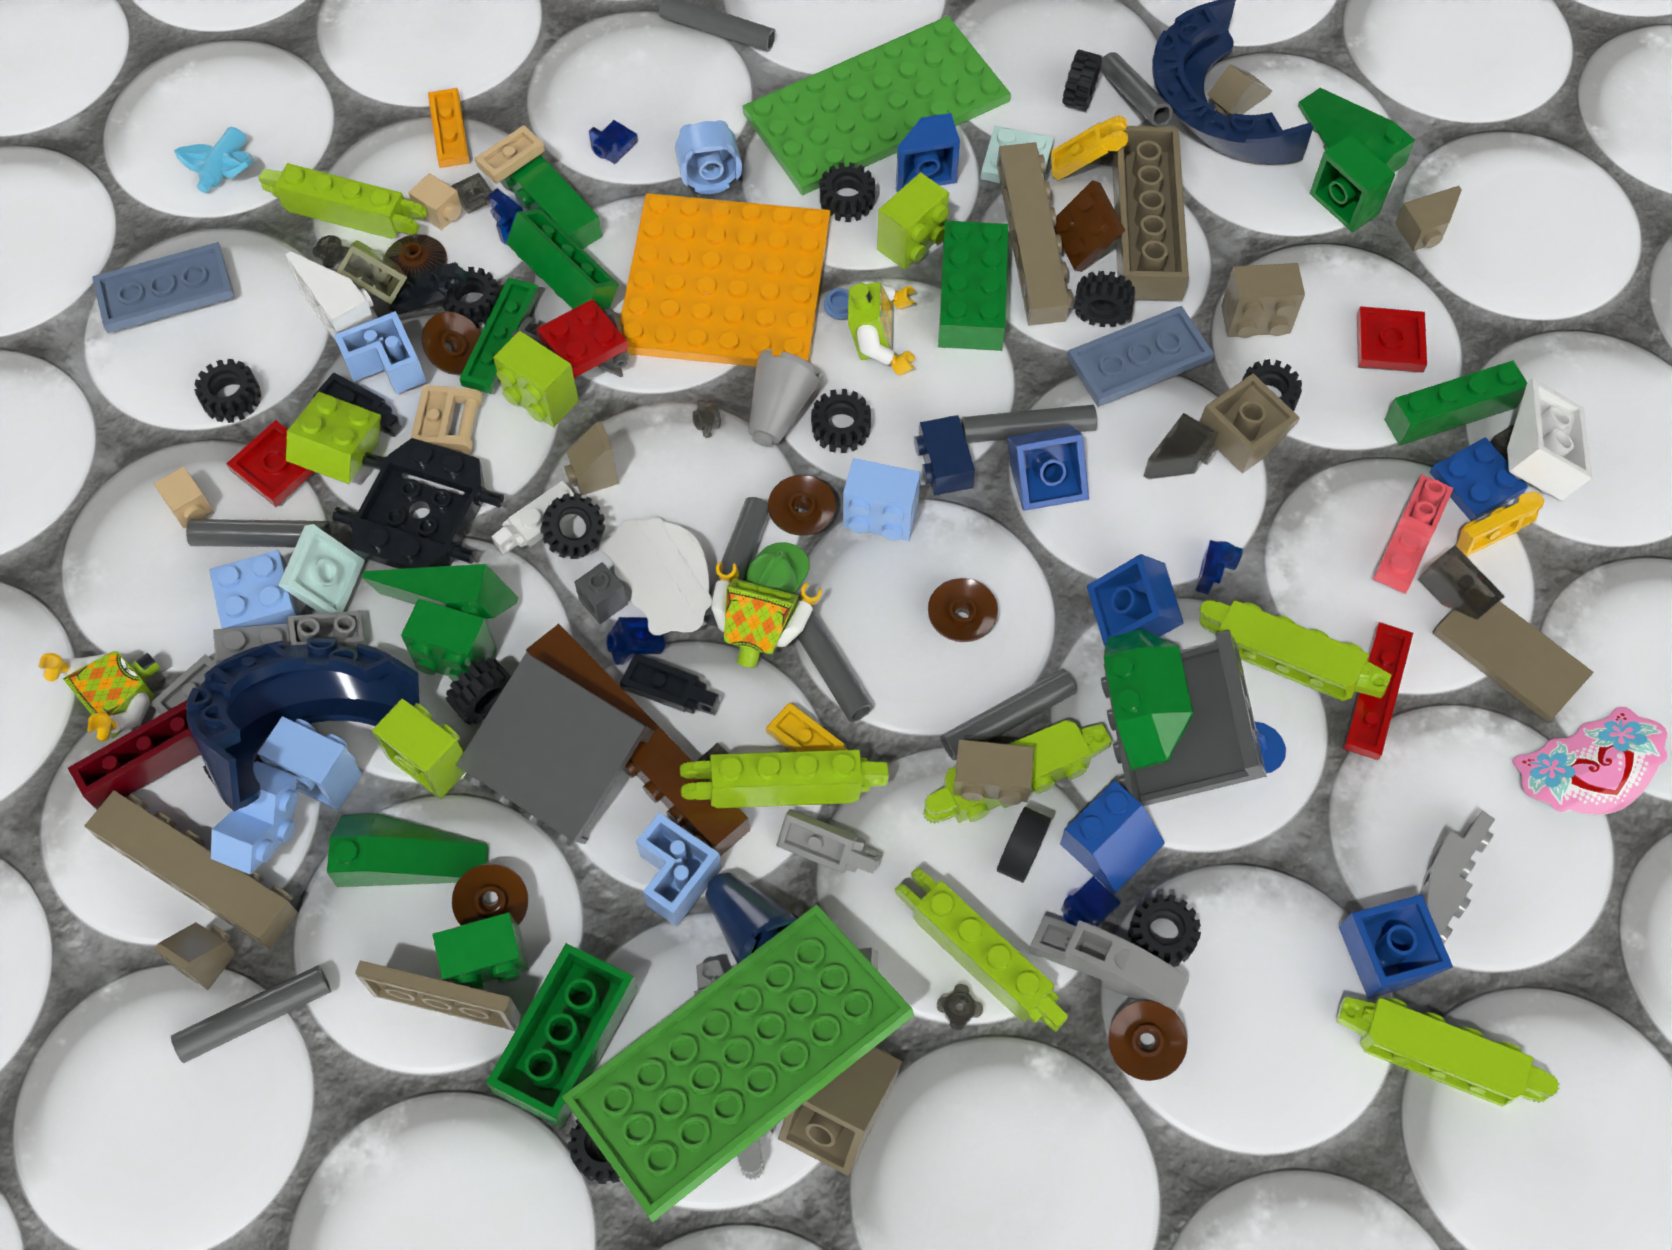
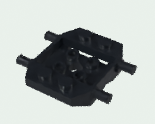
M414 438L409 439L395 449L388 457H381L366 452L362 459V465L380 470L359 511L354 513L336 507L332 514L333 521L351 526L355 554L397 569L451 566L454 559L472 564L474 562L473 559L475 560L476 550L461 546L467 525L476 517L483 503L500 508L502 506L501 503L503 504L504 494L487 490L484 487L480 459ZM406 474L463 491L464 494L463 496L457 495L446 489H438L404 477ZM420 508L430 510L428 515L423 518L417 519L412 517L413 513Z

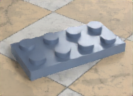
M219 242L92 276L102 323L107 333L235 298L224 254Z
M1181 305L1068 350L1067 359L1095 404L1099 407L1211 362L1214 353Z

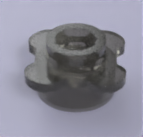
M327 235L319 239L312 252L314 257L320 258L323 261L324 267L333 268L344 258L349 247H344L339 237Z
M698 399L697 410L693 411L692 414L693 423L696 429L702 430L705 438H710L712 436L711 430L718 429L721 426L720 412L714 403L706 404L704 399Z
M964 984L956 985L954 992L947 997H940L937 1001V1010L944 1013L945 1018L950 1022V1026L954 1030L964 1029L965 1025L973 1017L978 1018L983 1012L982 1004L971 997L969 987ZM962 1004L963 1009L957 1010L956 1005Z

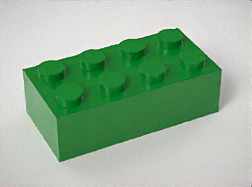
M945 220L938 334L939 348L1002 351L1006 319L1008 224Z
M565 943L489 1076L486 1084L491 1091L530 1113L563 1128L571 1113V1109L562 1096L593 1073L638 991L634 976Z

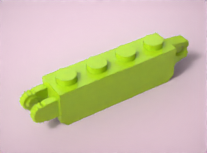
M290 163L286 164L283 171L263 169L258 177L263 190L273 193V196L279 198L282 207L291 213L389 239L395 238L398 232L416 235L420 225L413 219L424 220L427 215V210L424 206L404 199L401 192Z
M1210 599L1200 605L1199 622L1202 628L1208 629L1213 634L1230 630L1237 642L1240 658L1245 662L1340 701L1351 699L1355 692L1382 698L1386 692L1391 674L1368 662L1369 653L1364 652L1356 644L1349 642L1341 643L1329 638L1321 630L1306 629L1296 625L1288 617L1271 615L1250 602L1241 603L1234 600L1232 605L1229 606Z
M1064 720L1008 745L1034 747L1030 793L1035 791L1036 794H1040L1052 788L1056 781L1066 777L1068 780H1072L1083 775L1087 771L1091 759L1110 748L1112 740L1103 724L1079 729L1076 723ZM955 766L948 769L943 788L935 791L934 794L931 793L930 796L927 795L923 815L927 821H930V824L939 823V821L943 822L952 817H955L958 823L968 819L970 822H975L988 815L989 810L1000 805L1003 808H1007L1013 805L1003 804L998 799L983 798L980 801H968L959 795H953Z
M860 750L710 755V761H691L683 763L680 767V775L683 778L709 779V782L684 784L681 788L682 798L684 797V799L688 800L711 799V806L716 808L849 804L859 800L861 792L870 791V787L886 786L889 779L887 762H868L867 758L860 757Z
M918 867L911 872L913 880L927 894L920 899L909 887L901 883L894 890L896 895L914 912L913 918L917 924L1019 1020L1026 1022L1030 1019L1033 1023H1036L1040 1019L1054 1032H1057L1067 1021L1068 1015L1055 1003L1059 998L1053 991L1055 985L943 881L937 883Z
M1345 997L1340 1005L1336 1022L1361 1035L1359 1043L1365 1053L1501 1107L1512 1103L1519 1097L1529 1101L1532 1099L1533 1102H1544L1549 1096L1552 1097L1558 1093L1557 1090L1560 1089L1558 1087L1560 1083H1558L1555 1075L1547 1074L1545 1070L1532 1066L1534 1057L1522 1053L1520 1047L1508 1042L1496 1043L1483 1038V1034L1473 1028L1452 1026L1445 1023V1019L1437 1014L1416 1012L1407 1008L1406 1003L1391 997L1384 999L1379 997L1374 1003Z

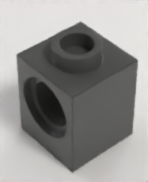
M603 562L574 581L579 601L599 624H602L628 605L623 584Z

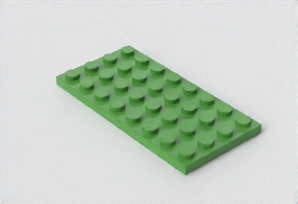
M946 16L743 105V114L803 196L819 188L822 174L825 171L829 173V167L833 165L836 169H839V163L844 162V166L849 167V162L855 163L856 169L859 165L865 168L896 154L897 147L920 118L951 113L955 126L1010 102L1011 93L951 18Z
M816 904L563 1095L562 1098L653 1223L911 1019L914 1013L912 1007Z

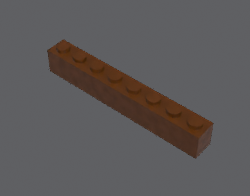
M557 624L526 649L528 654L538 658L655 731L648 743L640 741L623 770L631 778L637 776L644 783L642 788L652 801L655 803L661 801L669 809L666 813L674 823L680 827L685 826L693 836L717 851L720 857L750 831L748 817L739 808H716L711 806V799L688 800L684 799V797L682 798L681 788L684 784L709 782V779H687L680 775L681 765L692 760L560 624Z

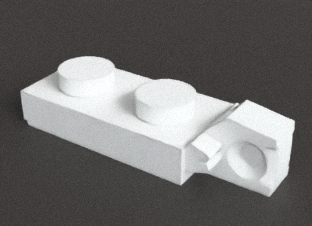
M562 480L510 516L502 524L503 527L492 535L496 548L504 555L517 545L520 547L526 545L531 547L543 538V533L540 531L541 520L548 505H551L552 501L557 497L559 499L562 498L563 494L569 493V496H574L572 490ZM565 515L560 520L559 525H563L576 515Z

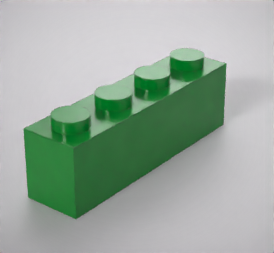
M541 154L500 181L505 189L510 188L515 193L517 201L524 209L527 207L530 210L542 209L582 249L602 237L599 216Z
M542 209L517 212L506 242L517 256L572 309L591 299L602 310L610 308L619 284Z
M1514 360L1396 397L1384 420L1399 446L1516 409L1523 398L1527 381Z

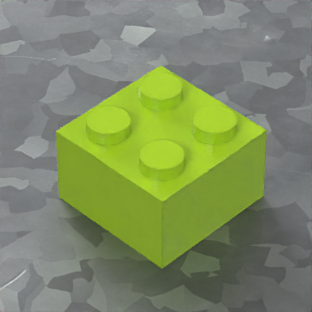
M920 172L878 209L877 250L904 270L914 262H919L932 245L940 243L944 238V225L949 213V192Z
M519 331L493 357L497 369L496 374L500 380L504 398L512 405L516 406L519 404L525 408L536 421H544L554 428L579 402L571 364L523 332Z
M318 392L287 430L286 461L350 484L363 466L362 459L365 453L370 452L372 454L379 445L381 415Z
M402 698L374 727L372 733L389 761L441 800L466 773L456 766L465 749L458 743L460 736L446 724H443L441 727L431 720L433 716L422 705L416 703L412 706Z

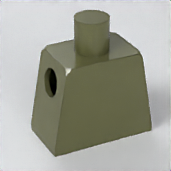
M358 240L351 244L336 270L337 273L350 278L357 286L364 288L389 304H392L407 279L406 274L395 261Z

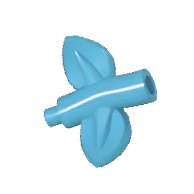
M228 127L214 147L196 144L179 147L174 150L177 158L184 166L198 173L200 181L197 184V188L203 193H208L211 187H218L223 176L231 179L254 162V158L250 153L240 151L246 143L247 137L235 127Z

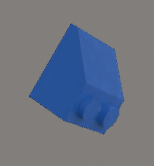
M951 113L920 118L897 147L896 192H899L920 172L940 186L957 183L960 139Z
M1073 426L1007 437L1011 472L1023 511L1089 499L1083 434Z
M1140 554L1087 585L1104 646L1106 645L1107 638L1142 629L1161 637L1184 624L1164 562Z
M1115 780L1064 829L1060 845L1114 895L1165 844L1144 806Z
M1422 894L1351 913L1339 926L1368 999L1402 990L1453 967Z

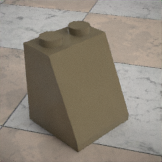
M874 1047L785 1117L778 1140L849 1176L895 1083L902 1061L893 1057L887 1051Z

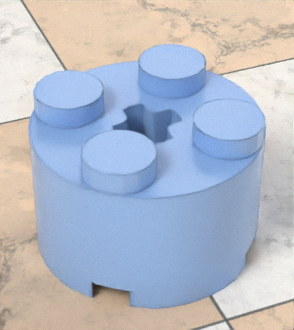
M703 121L684 125L680 129V135L675 144V152L681 179L687 187L689 185L695 188V192L700 194H716L730 187L729 183L735 178L736 181L738 180L742 172V162L735 135L725 121Z

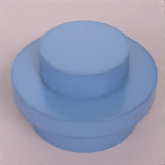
M837 288L826 296L824 310L827 315L834 319L848 318V290Z

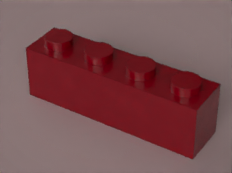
M187 700L68 767L82 796L96 810L113 791L126 797L200 754L188 728Z

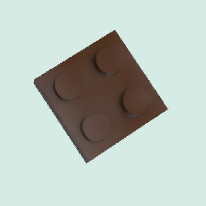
M1094 180L1056 216V226H1054L1055 233L1061 236L1062 247L1073 269L1080 272L1085 270L1126 231L1101 183Z

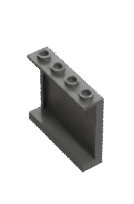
M1230 630L1216 633L1217 643L1181 652L1194 716L1181 740L1174 748L1172 757L1166 763L1132 770L1115 722L1105 663L1103 664L1106 677L1101 678V685L1105 697L1110 698L1112 708L1107 710V717L1112 731L1116 730L1118 742L1113 743V750L1118 764L1122 763L1124 776L1119 777V782L1143 806L1267 777L1238 645Z
M525 653L456 766L466 772L463 778L481 789H483L484 785H487L495 790L493 797L508 807H512L515 803L524 809L522 816L538 826H541L544 822L552 827L554 830L551 835L569 846L572 842L586 844L588 839L582 836L640 741L648 743L655 731L538 658Z

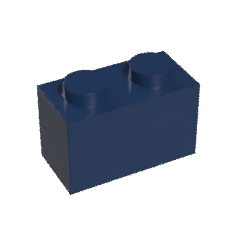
M959 415L919 422V435L914 436L915 450L917 456L923 455L925 464H922L925 484L931 483L934 496L973 488L975 468Z

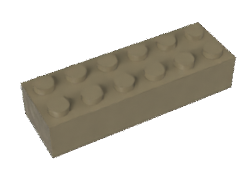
M1127 126L1126 130H1124L1128 134L1127 145L1118 151H1112L1114 209L1126 230L1116 239L1117 276L1121 274L1125 276V281L1130 280L1132 282V286L1135 287L1134 300L1182 301L1189 273L1179 127Z

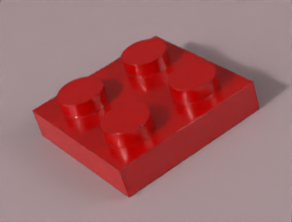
M593 299L537 328L538 337L545 346L571 364L574 378L628 350L627 340Z
M1360 306L1357 312L1358 367L1424 372L1427 367L1425 312Z
M277 420L271 423L226 463L233 474L275 507L314 473L312 470L286 461L288 429Z

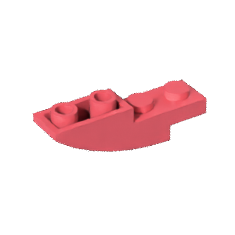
M1421 474L1382 556L1373 580L1402 593H1407L1447 505L1453 487Z

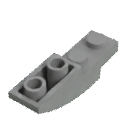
M360 610L288 616L287 623L213 629L216 664L239 652L277 641H283L284 646L307 644V638L337 639V645L356 648L359 643H365Z
M1481 811L1473 820L1463 837L1452 830L1446 835L1432 856L1423 878L1419 895L1422 894L1443 944L1453 931L1452 928L1447 926L1452 917L1455 916L1459 919L1471 902L1466 895L1473 884L1465 880L1476 862L1471 860V857L1476 850L1482 853L1494 835L1488 830L1495 821V818L1484 811Z
M1044 915L1030 945L1031 954L1101 979L1102 987L1139 1001L1159 1002L1172 1009L1175 1013L1189 982V977L1157 956L1114 934L1080 920L1077 926Z

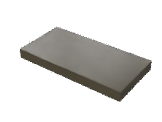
M1478 584L1433 632L1437 638L1547 723H1550L1594 673Z
M361 960L355 971L358 979L374 997L511 1031H516L522 1020L518 1009L508 996Z

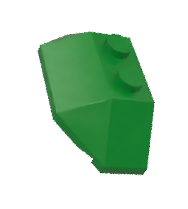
M1142 629L1109 637L1106 640L1103 658L1115 722L1130 766L1134 771L1169 762L1174 753V748L1181 740L1194 716L1181 649L1179 646Z

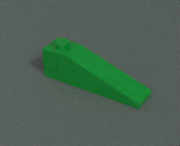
M1323 88L1317 89L1299 101L1298 107L1307 122H1311L1314 126L1313 132L1319 133L1324 142L1323 148L1325 151L1349 135H1352L1360 143L1364 144L1378 159L1387 164L1393 172L1406 165L1415 139L1394 121Z
M486 564L363 571L362 578L379 594L414 605L419 598L485 619L497 617L518 602V596Z
M382 814L341 815L329 839L327 874L337 887L457 883L459 878L469 869L488 863V845Z

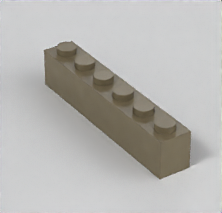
M1036 142L999 146L996 165L1028 326L1066 322L1068 311L1073 308V294L1071 289H1066L1065 281L1068 278L1066 262H1061L1059 254L1062 252V241L1060 234L1055 235L1056 212L1054 207L1050 208L1048 200L1051 198V188L1049 181H1044L1043 173H1045L1044 155H1039Z
M113 791L84 825L98 840L269 950L298 914L290 903L293 897L282 888L274 885L269 889L261 884L263 878L256 872L247 874L210 859L211 852L203 847L205 844L203 839L188 829L184 834L174 829L177 824L159 811L155 816L147 812L148 805L131 793L125 798L116 791Z

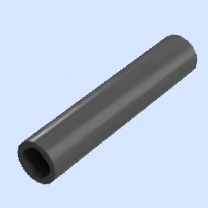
M687 0L661 1L659 9L661 18L769 52L773 47L776 36L775 28Z
M1110 52L1102 58L1100 71L1154 126H1164L1171 120L1173 115L1172 107L1118 53Z
M1092 404L966 416L961 418V425L966 442L974 443L1005 440L1011 436L1073 426L1079 432L1096 431L1097 415L1095 406Z
M757 497L745 499L721 561L724 565L722 574H730L733 570V563H735L739 570L738 580L744 581L769 515L768 503ZM716 574L711 590L709 592L712 599L714 595L716 582L720 581L718 574ZM710 606L705 612L703 621L718 627Z
M190 519L187 523L186 537L190 546L295 548L306 525L314 524L330 536L331 527L329 521Z
M795 594V595H799V596H798V601H802L801 598H800V594ZM812 610L803 631L797 638L850 722L860 720L872 711L873 705Z
M1061 669L940 736L942 745L948 756L955 761L959 740L989 742L1076 694L1075 683L1069 673Z
M317 965L171 1035L174 1050L181 1062L186 1063L331 993L329 982L320 965Z

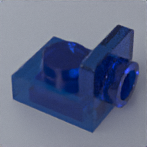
M615 120L603 131L595 127L589 130L591 149L594 154L599 158L607 159L613 164H616L638 143L637 133Z
M496 188L488 195L492 207L490 212L497 221L496 227L500 241L507 245L506 242L516 213L524 210L510 197Z
M1210 540L1203 555L1195 591L1209 595L1213 583L1220 584L1224 568L1236 570L1241 560L1243 549L1226 541L1217 542Z
M619 617L606 639L607 649L612 653L615 665H623L629 654H662L666 647L663 634L653 635L649 631L646 617Z
M1093 876L1073 896L1069 895L1064 900L1061 911L1064 913V920L1071 925L1077 926L1080 920L1099 927L1119 908L1121 902Z

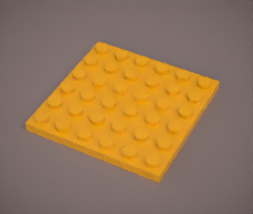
M646 193L620 317L621 334L628 343L627 352L630 355L756 367L760 352L773 350L771 356L780 357L783 351L809 362L830 224V210Z

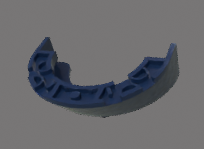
M1216 0L1205 3L1175 18V23L1160 35L1152 59V73L1155 86L1159 95L1172 107L1173 113L1202 142L1232 158L1259 164H1286L1303 160L1314 127L1311 122L1282 130L1272 112L1258 115L1234 113L1232 117L1215 112L1216 107L1207 102L1204 92L1205 77L1210 68L1221 58L1230 54L1233 49L1234 41L1228 29L1236 0Z
M307 638V644L284 646L283 641H277L239 652L212 667L204 674L205 681L198 688H192L187 699L186 708L188 728L219 796L235 812L253 803L261 795L260 783L257 781L253 771L254 762L258 756L257 753L282 716L293 722L301 719L309 724L324 721H353L376 726L402 698L412 706L416 703L420 704L419 674L390 654L361 643L356 648L337 645V639Z

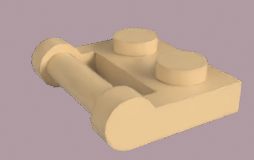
M423 385L411 438L466 455L470 454L473 446L471 434L477 408L482 404L483 394L476 389ZM456 403H463L464 408L458 435H449Z

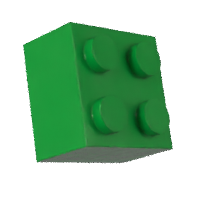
M1349 135L1323 153L1309 194L1353 233L1380 214L1396 174L1387 164L1383 163L1369 151L1364 144L1360 143L1354 136Z
M419 598L401 634L415 667L419 671L428 675H435V673L443 674L452 681H458L459 678L457 676L461 672L465 674L468 671L467 667L471 664L475 667L479 660L483 659L485 662L487 658L493 659L497 650L485 618Z
M510 913L432 934L443 981L480 990L484 988V982L498 979L499 983L514 981L521 978L520 972L529 970L520 928Z

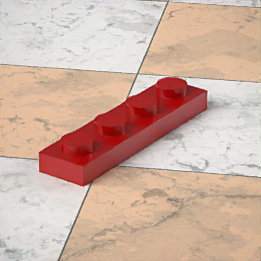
M1381 622L1377 624L1369 650L1368 662L1391 674L1390 682L1382 698L1358 692L1343 746L1344 750L1375 760H1379L1382 756L1413 632Z

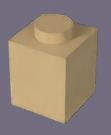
M430 173L408 192L411 201L421 204L426 208L427 215L424 219L440 230H443L448 224L455 221L463 211L457 190Z
M184 466L153 483L183 529L187 527L190 519H203L206 515L213 512L204 494Z

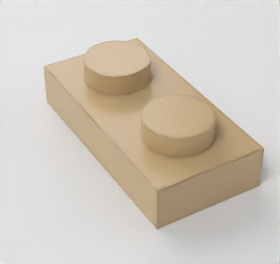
M523 125L475 157L476 166L495 184H498L545 151L544 144Z

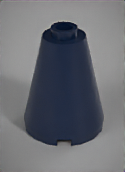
M734 873L718 874L708 883V889L705 894L706 900L737 964L798 919L795 914Z

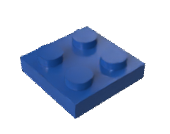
M1486 437L1433 465L1429 472L1435 480L1453 487L1450 498L1470 521L1477 520L1524 494L1529 487L1523 479H1518L1509 472L1508 462Z

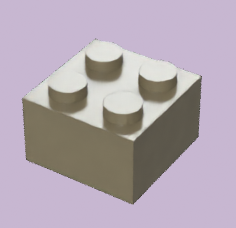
M1298 263L1233 266L1221 304L1227 337L1280 336L1291 333L1305 296Z

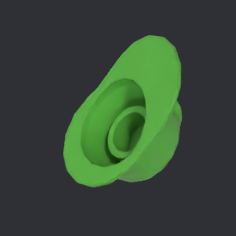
M787 542L771 544L765 547L750 563L744 581L795 594L809 572V558L805 551L795 544Z

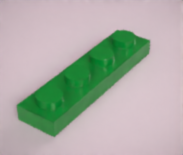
M508 277L459 378L461 386L489 394L493 393L499 380L493 357L512 339V333L517 331L523 321L529 317L540 293L538 285Z

